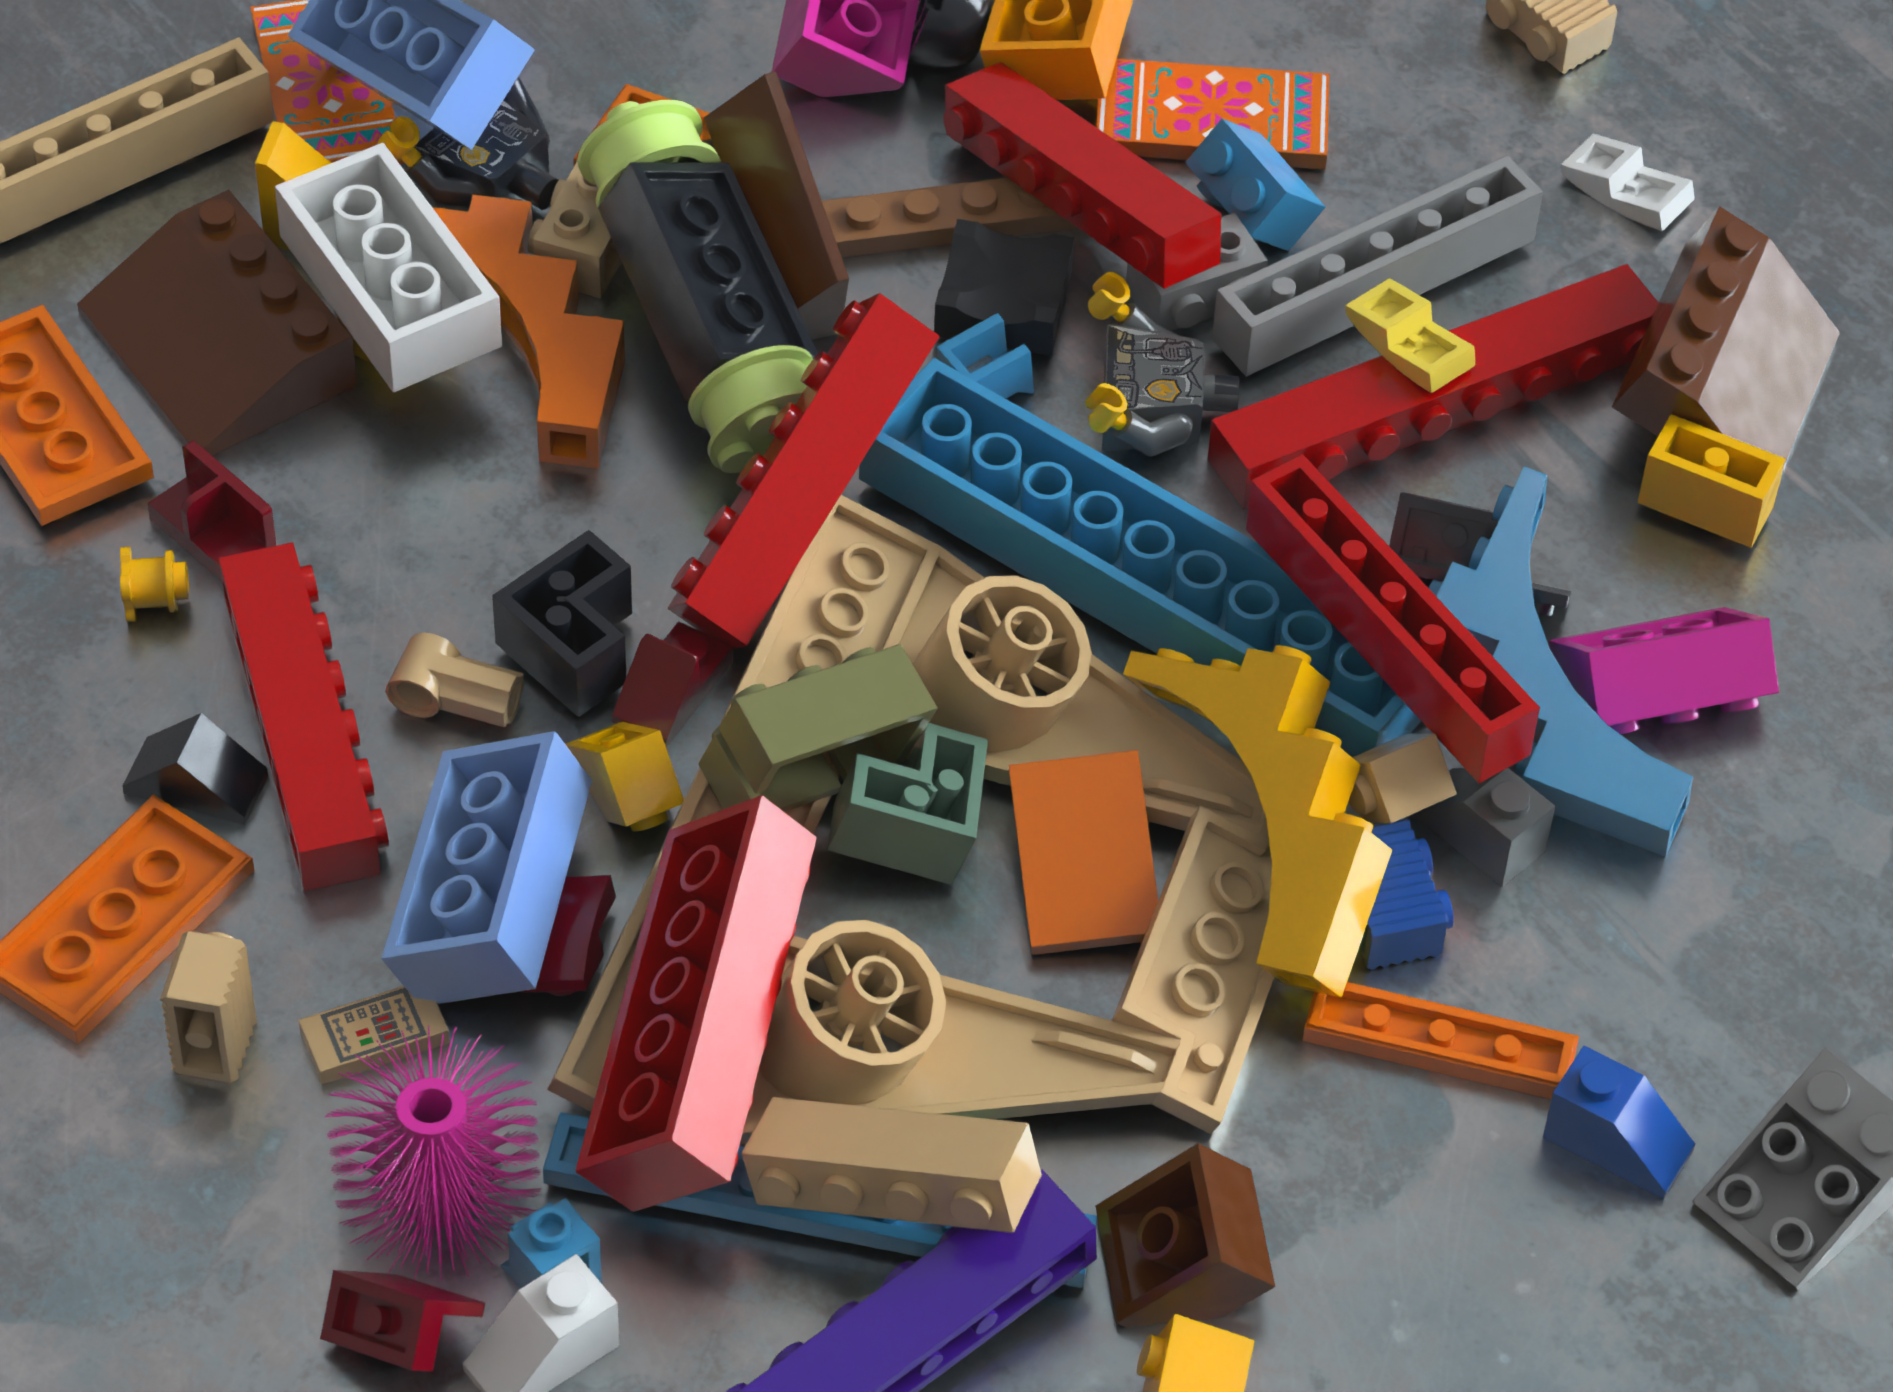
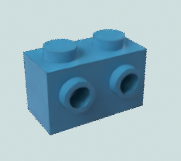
M1222 118L1185 162L1201 180L1197 184V188L1202 195L1213 204L1225 208L1229 214L1235 213L1256 244L1262 241L1290 251L1326 208L1261 133Z

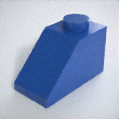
M1583 1045L1552 1094L1542 1137L1663 1200L1695 1148V1142L1644 1075Z

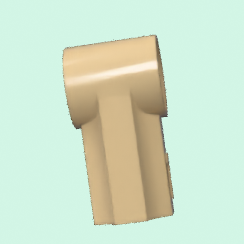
M423 632L415 634L410 638L386 686L385 692L388 700L397 709L413 717H433L440 709L505 728L507 724H512L518 712L524 688L523 673L462 657L456 646L447 639L436 634Z

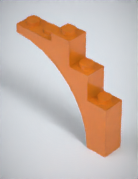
M473 195L468 212L432 207L498 294L500 299L501 327L524 356L539 393L537 415L539 462L599 469L625 363L624 320L576 314L579 303L577 260L531 255L528 252V238L533 226L532 202Z

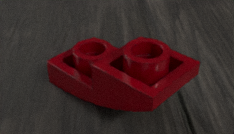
M611 875L566 877L536 989L524 990L523 993L549 992L552 995L564 996L577 991L587 990L604 956L599 931L616 899Z

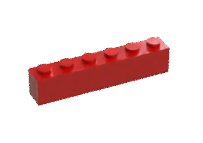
M1002 62L945 85L946 111L943 115L946 135L1163 289L1220 264L1221 213Z
M881 293L860 303L853 300L840 314L833 327V331L839 336L827 354L824 351L819 352L810 362L801 378V382L807 386L795 405L789 402L778 413L769 428V433L775 438L763 456L759 453L755 454L745 465L736 482L742 488L731 508L724 505L713 516L704 532V536L710 540L698 560L691 557L685 562L671 584V588L677 593L667 609L697 630L733 646V649L747 646L940 337Z
M1303 454L1251 480L1246 531L1432 733L1436 734L1437 739L1478 783L1487 780L1531 755L1540 706Z
M293 542L219 557L226 608L303 891L381 875L378 849L389 846L385 819L381 808L369 810L366 798L375 795L372 775L367 758L355 760L352 748L360 746L357 722L352 708L341 711L338 699L346 697L345 683L339 660L327 662L324 652L325 650L332 649L331 634L325 612L314 614L311 603L319 602L312 566L300 567Z

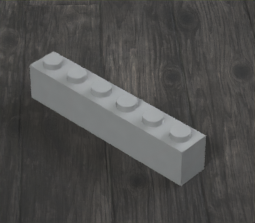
M1508 155L1217 289L1212 339L1247 377L1354 326L1346 316L1345 305L1388 278L1420 295L1533 242L1543 191Z

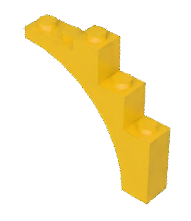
M1276 645L1273 652L1247 648L1241 666L1223 659H1212L1210 666L1197 664L1189 656L1166 648L1158 649L1157 655L1131 651L1123 675L1153 698L1192 710L1215 724L1229 738L1252 775L1267 820L1272 860L1269 915L1256 964L1285 985L1342 998L1392 849L1371 833L1373 825L1370 822L1345 813L1361 765L1340 748L1342 744L1340 738L1328 732L1314 729L1330 681L1310 665L1312 658L1308 654L1283 645Z

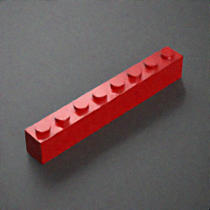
M1628 264L1622 265L1449 330V332L1475 347L1476 366L1433 393L1417 385L1383 356H1379L1212 419L1207 460L1243 510L1248 508L1251 480L1302 454L1328 481L1348 469L1369 461L1383 460L1393 452L1424 440H1435L1450 430L1474 421H1485L1500 411L1526 401L1540 400L1550 392L1579 381L1586 382L1592 380L1602 372L1632 362L1659 302Z

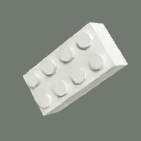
M384 143L275 186L280 237L393 393L502 347L500 299L498 294Z

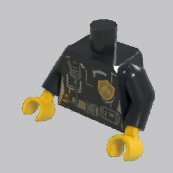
M520 77L512 85L472 150L436 128L420 139L418 126L413 120L405 116L397 117L390 125V131L386 130L378 139V144L384 143L397 161L403 160L406 164L404 171L415 183L416 187L437 208L469 211L472 196L480 195L513 200L523 199L532 202V205L540 210H546L551 205L552 194L559 181L549 174L548 147L550 138L540 114Z

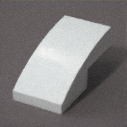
M1594 133L1560 165L1562 175L1593 199L1629 219L1663 231L1694 200L1692 180L1643 166L1641 147Z

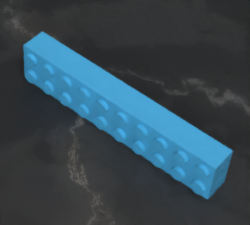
M935 358L913 378L859 465V480L1028 579L1045 585L1062 599L1156 654L1160 648L1171 649L1189 656L1195 661L1194 663L1210 666L1212 659H1223L1241 666L1247 648L1273 652L1276 645H1283L1308 654L1312 658L1310 665L1330 681L1314 729L1328 732L1342 740L1340 748L1351 757L1402 735L1411 734L1421 722L1414 712L1256 541Z

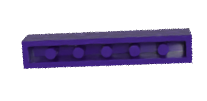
M1042 1169V1175L1014 1233L950 1227L939 1239L937 1247L916 1262L909 1260L895 1267L884 1279L882 1287L860 1303L858 1301H851L843 1305L831 1316L826 1328L804 1344L802 1342H795L787 1346L774 1358L770 1369L748 1385L746 1383H739L726 1392H919L1097 1260L1096 1226Z

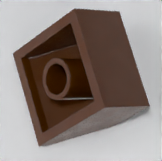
M1199 1143L1095 1205L1115 1316L1119 1325L1135 1327L1168 1323L1174 1314L1192 1320L1222 1318L1275 1287L1251 1169Z

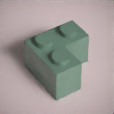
M928 723L917 740L905 766L857 753L834 802L828 850L952 885L977 837L988 739Z

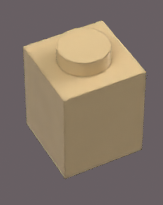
M1435 733L1405 734L1352 757L1361 767L1348 802L1362 819L1370 823H1394L1457 794Z

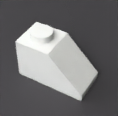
M575 1254L517 1291L464 1361L463 1370L480 1392H549L619 1347L618 1302L580 1257Z

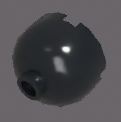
M919 0L908 62L938 71L957 70L971 63L980 50L995 0Z

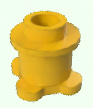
M120 547V591L126 622L137 621V609L169 607L170 613L177 612L178 600L189 599V577L186 561L175 562L173 550H165V557L132 559L131 547Z

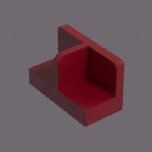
M192 440L182 447L186 477L148 502L149 517L221 581L219 557L277 546L273 511L266 501L196 441Z
M333 1270L320 1339L409 1370L433 1371L443 1316L483 1317L485 1302L398 1274Z

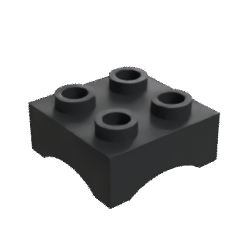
M957 219L945 275L935 302L934 332L940 336L939 338L951 339L998 313L1004 320L1007 349L1014 350L1025 344L1031 353L1052 356L1072 272L1074 237L1057 234L1037 238L1015 237L993 231L975 221Z

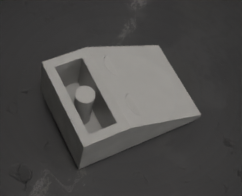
M1825 1047L1692 1200L1693 1204L1795 1289L1799 1290L1893 1205V1101Z

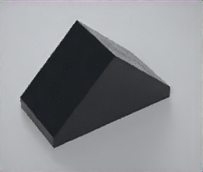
M200 713L146 737L122 788L123 794L148 800L154 794L173 807L245 825L269 775L268 768L205 715Z

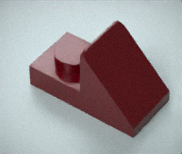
M680 621L676 623L664 640L651 634H645L639 643L613 710L612 722L615 724L626 722L660 730L667 748L732 664L733 646Z

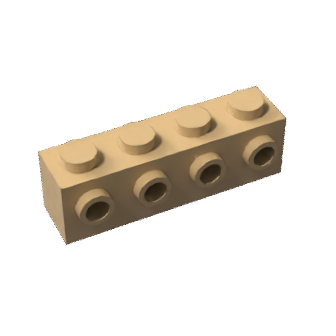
M772 1097L741 1153L756 1204L1009 1233H1014L1042 1175L1029 1123Z

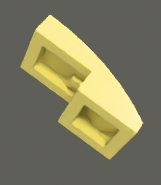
M1388 278L1345 305L1346 316L1366 340L1401 373L1430 393H1433L1476 366L1475 347L1432 321L1431 302L1391 278Z

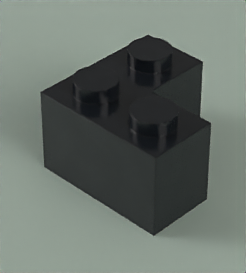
M587 530L492 595L495 643L578 717L624 685L626 679L625 635L615 625L632 614L631 565L590 530Z

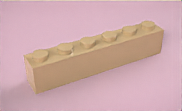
M238 37L0 141V244L272 123L274 118L269 72Z

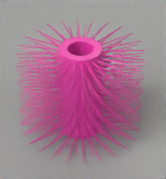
M428 1026L429 1078H425L417 1036L415 1038L420 1071L417 1070L406 1038L401 1030L418 1080L415 1078L404 1047L403 1050L414 1082L410 1078L406 1065L403 1066L391 1043L389 1045L405 1074L379 1041L376 1040L390 1058L405 1088L402 1087L379 1057L378 1059L393 1079L367 1055L366 1057L380 1071L355 1054L356 1057L380 1074L393 1093L384 1088L370 1073L368 1074L383 1089L359 1072L357 1073L368 1082L349 1072L347 1073L357 1079L341 1073L338 1074L380 1091L388 1102L382 1101L371 1090L369 1091L379 1101L374 1100L360 1089L359 1091L370 1099L350 1089L349 1091L358 1096L342 1090L341 1092L346 1094L338 1092L334 1093L340 1095L328 1094L368 1102L385 1111L377 1112L371 1107L375 1112L370 1113L360 1106L368 1112L363 1113L351 1106V1108L360 1113L343 1107V1109L350 1112L336 1109L341 1112L330 1111L332 1113H327L329 1116H325H356L379 1123L372 1126L362 1123L365 1128H361L353 1123V1125L360 1129L345 1124L344 1126L352 1129L338 1126L342 1129L332 1128L339 1131H329L336 1133H327L333 1134L327 1136L330 1137L329 1139L351 1133L376 1138L370 1142L364 1140L367 1143L365 1145L355 1140V1142L362 1146L346 1141V1143L354 1146L340 1143L344 1146L334 1145L341 1148H331L340 1150H329L331 1152L329 1154H333L331 1156H335V1158L344 1155L340 1159L357 1150L377 1155L365 1163H360L350 1158L348 1159L356 1163L345 1160L341 1161L347 1163L336 1162L344 1164L333 1165L341 1167H331L333 1169L331 1171H335L333 1173L340 1172L337 1175L347 1172L342 1175L344 1176L356 1170L349 1175L350 1177L362 1168L364 1169L357 1176L366 1169L375 1170L379 1173L361 1182L338 1179L347 1182L335 1181V1183H341L333 1184L340 1185L334 1186L333 1188H337L335 1190L342 1189L339 1191L341 1192L349 1189L344 1192L346 1193L358 1187L351 1192L352 1194L364 1185L366 1186L359 1193L369 1185L372 1186L369 1192L374 1186L381 1189L366 1198L335 1201L341 1202L335 1203V1205L342 1204L337 1206H344L341 1209L352 1205L346 1210L358 1205L353 1209L354 1211L367 1201L369 1202L361 1210L373 1200L377 1201L371 1206V1209L379 1200H384L381 1204L382 1206L387 1199H392L372 1213L339 1222V1224L347 1222L343 1226L354 1222L348 1225L350 1227L363 1220L354 1226L357 1227L372 1217L363 1225L364 1227L379 1213L383 1212L372 1224L374 1225L386 1211L390 1210L383 1221L384 1224L351 1241L350 1244L364 1237L356 1243L358 1244L376 1232L365 1242L366 1244L387 1225L374 1241L376 1242L393 1221L396 1220L385 1237L386 1240L399 1219L405 1215L399 1230L366 1260L370 1259L387 1244L376 1257L377 1259L398 1236L386 1255L388 1256L410 1223L398 1250L400 1252L414 1220L417 1222L414 1232L388 1273H390L412 1239L400 1266V1269L402 1268L422 1226L412 1261L413 1263L424 1230V1244L414 1280L425 1245V1256L427 1253L431 1228L426 1271L428 1273L433 1231L436 1228L442 1281L441 1227H445L453 1270L455 1271L452 1257L454 1255L451 1242L452 1236L469 1277L451 1226H454L466 1260H468L455 1225L456 1223L459 1226L464 1242L466 1243L467 1240L479 1263L481 1264L465 1232L491 1265L494 1266L480 1248L464 1217L468 1219L491 1250H493L480 1233L479 1229L504 1251L490 1235L507 1247L509 1246L491 1233L477 1212L502 1235L503 1233L487 1217L508 1232L511 1231L500 1223L510 1228L514 1224L490 1215L481 1203L487 1204L501 1218L502 1216L491 1205H494L511 1218L513 1217L499 1206L519 1217L522 1216L510 1209L527 1216L529 1215L521 1211L534 1213L527 1210H537L506 1205L488 1198L486 1193H492L501 1201L494 1194L500 1193L511 1201L501 1193L505 1192L520 1201L521 1199L510 1193L528 1199L520 1194L534 1197L529 1194L539 1195L532 1192H541L534 1190H542V1188L508 1189L491 1183V1181H496L499 1184L497 1180L503 1179L510 1184L504 1179L507 1177L519 1184L518 1181L509 1176L524 1182L527 1181L521 1178L533 1180L527 1177L538 1178L530 1175L540 1176V1174H532L541 1173V1171L533 1172L539 1171L540 1169H536L538 1167L516 1173L494 1168V1166L501 1162L509 1167L503 1161H508L517 1167L518 1165L510 1160L523 1165L526 1164L520 1161L528 1163L532 1162L526 1160L537 1161L528 1159H539V1157H533L540 1156L533 1155L539 1154V1152L532 1153L537 1150L530 1151L532 1150L531 1148L521 1152L526 1147L517 1143L531 1146L526 1143L535 1144L528 1141L538 1142V1140H532L539 1139L533 1138L538 1137V1135L532 1136L535 1133L527 1135L531 1132L520 1135L526 1132L523 1131L513 1136L518 1130L507 1138L504 1137L510 1131L503 1137L492 1134V1132L510 1124L534 1127V1125L528 1124H537L529 1123L538 1122L531 1121L537 1120V1118H534V1116L526 1118L530 1115L519 1118L524 1115L522 1114L512 1119L517 1113L506 1121L504 1119L508 1114L502 1120H498L499 1116L496 1119L488 1118L508 1107L537 1105V1103L532 1101L533 1099L527 1100L529 1097L518 1101L523 1098L521 1097L511 1102L516 1098L514 1097L501 1105L507 1099L506 1097L498 1105H494L497 1102L496 1099L491 1106H486L487 1103L484 1106H480L498 1093L532 1083L528 1082V1080L519 1083L522 1079L508 1086L515 1081L514 1079L496 1091L506 1082L505 1080L494 1091L489 1093L495 1086V1082L486 1094L480 1095L486 1087L484 1086L478 1096L471 1098L472 1094L479 1087L519 1065L521 1062L508 1068L514 1063L512 1062L497 1072L505 1065L504 1063L486 1078L495 1067L494 1065L481 1081L475 1085L484 1071L483 1068L473 1085L466 1090L471 1076L504 1046L482 1063L494 1049L492 1048L471 1072L482 1055V1051L462 1082H460L471 1059L470 1056L457 1084H454L456 1074L482 1034L477 1038L459 1065L470 1038L468 1039L448 1081L458 1045H456L447 1077L445 1066L456 1027L446 1058L445 1052L443 1054L440 1078L439 1071L444 1034H442L437 1075L434 1078L430 1029ZM400 1073H401V1074L403 1075V1077L406 1079V1081H407L406 1084H405L404 1080L402 1079ZM384 1078H386L388 1081L397 1086V1088L400 1091L399 1096L393 1091V1089L389 1086V1084L386 1082ZM467 1081V1084L462 1092L460 1088ZM386 1095L390 1097L392 1100H394L396 1103H391L390 1100L386 1097ZM508 1142L524 1148L512 1155L493 1151V1149ZM473 1202L479 1203L480 1206L484 1209V1211L477 1207L475 1204H473ZM399 1208L397 1214L385 1222L392 1210ZM470 1209L476 1214V1216L480 1219V1221L483 1223L485 1227H483L481 1224H479L471 1217L469 1213ZM408 1213H409V1215H410L411 1217H410V1218L407 1220V1222L403 1225V1223H404V1221H405V1219H406V1217H407V1215H408Z

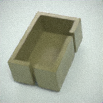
M901 644L877 652L874 648L868 647L851 654L841 664L823 670L818 665L809 666L795 673L786 682L768 688L764 684H755L740 691L730 701L731 707L720 726L712 733V740L698 765L723 809L763 795L785 812L837 794L840 791L841 784L823 752H828L843 780H845L857 753L902 765L938 707Z

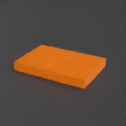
M1138 750L1009 765L1031 954L1037 955L1142 942L1158 903V894Z

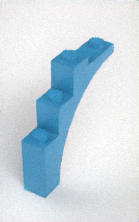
M1524 466L1515 486L1504 485L1492 515V520L1498 522L1491 539L1483 536L1480 537L1473 551L1469 568L1452 562L1443 583L1433 580L1429 589L1540 706L1531 755L1517 763L1515 774L1523 778L1526 783L1555 805L1554 815L1666 857L1689 805L1693 776L1646 754L1608 726L1575 691L1552 654L1534 606L1529 565L1531 545L1545 506L1547 474Z

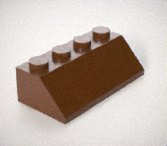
M776 71L767 73L704 117L702 142L715 149L721 163L730 164L811 339L815 340L837 334L833 331V327L845 308L849 277Z

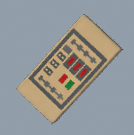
M404 986L299 1019L301 1036L322 1085L345 1077L338 1073L351 1076L347 1072L354 1075L357 1072L360 1073L372 1069L356 1057L355 1054L374 1068L376 1066L366 1055L378 1066L383 1065L378 1057L384 1064L390 1063V1058L376 1040L379 1041L394 1061L398 1059L389 1043H391L399 1059L406 1058L403 1047L407 1057H409L410 1054L401 1030L404 1033L412 1055L418 1053L415 1036H417L420 1053L428 1050V1026L430 1029L431 1049L441 1046L442 1034H444L443 1045L450 1043L449 1030L437 1002L413 998Z

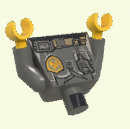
M1106 272L1093 284L1095 294L1088 300L1089 313L1100 320H1105L1110 316L1113 317V323L1107 326L1104 383L1098 385L1085 400L1086 407L1094 410L1088 417L1091 429L1097 433H1102V451L1136 449L1146 456L1154 457L1177 446L1193 445L1199 441L1202 411L1233 412L1238 410L1239 376L1204 374V344L1198 339L1179 336L1156 324L1134 303L1125 304L1130 297V289L1127 282L1119 274Z

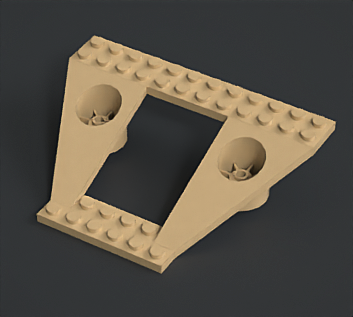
M841 495L786 582L733 697L743 689L755 684H764L768 688L786 682L795 673L809 666L818 665L823 670L841 664L851 654L864 648L872 647L877 652L901 644L938 707L929 723L988 739L983 779L1011 786L1009 765L1138 750L1147 820L1152 823L1183 830L1185 833L1112 1020L940 975L920 946L897 929L869 920L836 921L812 933L808 939L793 936L781 978V990L775 1001L767 1033V1046L761 1057L752 1093V1105L747 1113L740 1144H747L772 1097L984 1119H1002L1152 1104L1212 1134L1222 1122L1274 980V976L1256 964L1269 915L1272 860L1267 820L1252 775L1243 761L1094 656L1084 624L1069 603L1045 585L1016 575L984 577L943 547ZM964 651L972 653L973 657L968 659ZM1031 684L1045 691L1047 696H1036ZM729 703V705H728V707H727V709H726V711H725V714H724V716H723V718H722L720 724L722 723L724 717L726 716L728 710H729L730 707H731L730 703ZM912 750L910 751V753L908 754V756L906 757V759L909 758V756H910ZM827 751L823 752L835 776L839 779L840 773ZM700 767L670 830L723 810ZM831 796L785 811V813L814 835ZM664 843L547 1089L590 1112L593 1107ZM807 996L821 1003L820 1010L811 1011ZM880 1033L900 1043L901 1050L887 1052ZM863 1046L864 1051L852 1047Z

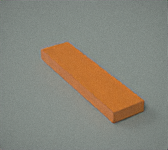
M1347 982L1342 998L1318 992L1313 993L1302 1041L1552 1099L1554 1090L1574 1061L1579 1036Z

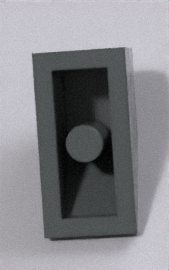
M1452 768L1449 770L1457 794L1412 815L1499 886L1503 887L1546 852L1555 805L1509 768L1481 783H1478L1465 768Z

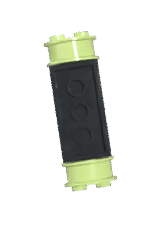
M658 100L640 105L632 101L621 103L608 113L607 120L598 126L584 141L578 153V167L582 176L588 182L597 185L596 207L604 220L686 403H689L688 409L691 418L695 424L707 429L711 437L707 449L711 462L725 473H741L745 465L755 454L759 453L762 456L765 454L775 438L769 433L772 422L787 403L792 402L794 405L797 403L807 387L801 382L802 375L818 352L730 164L721 163L715 149L701 141L703 123L698 111L692 105L677 100Z

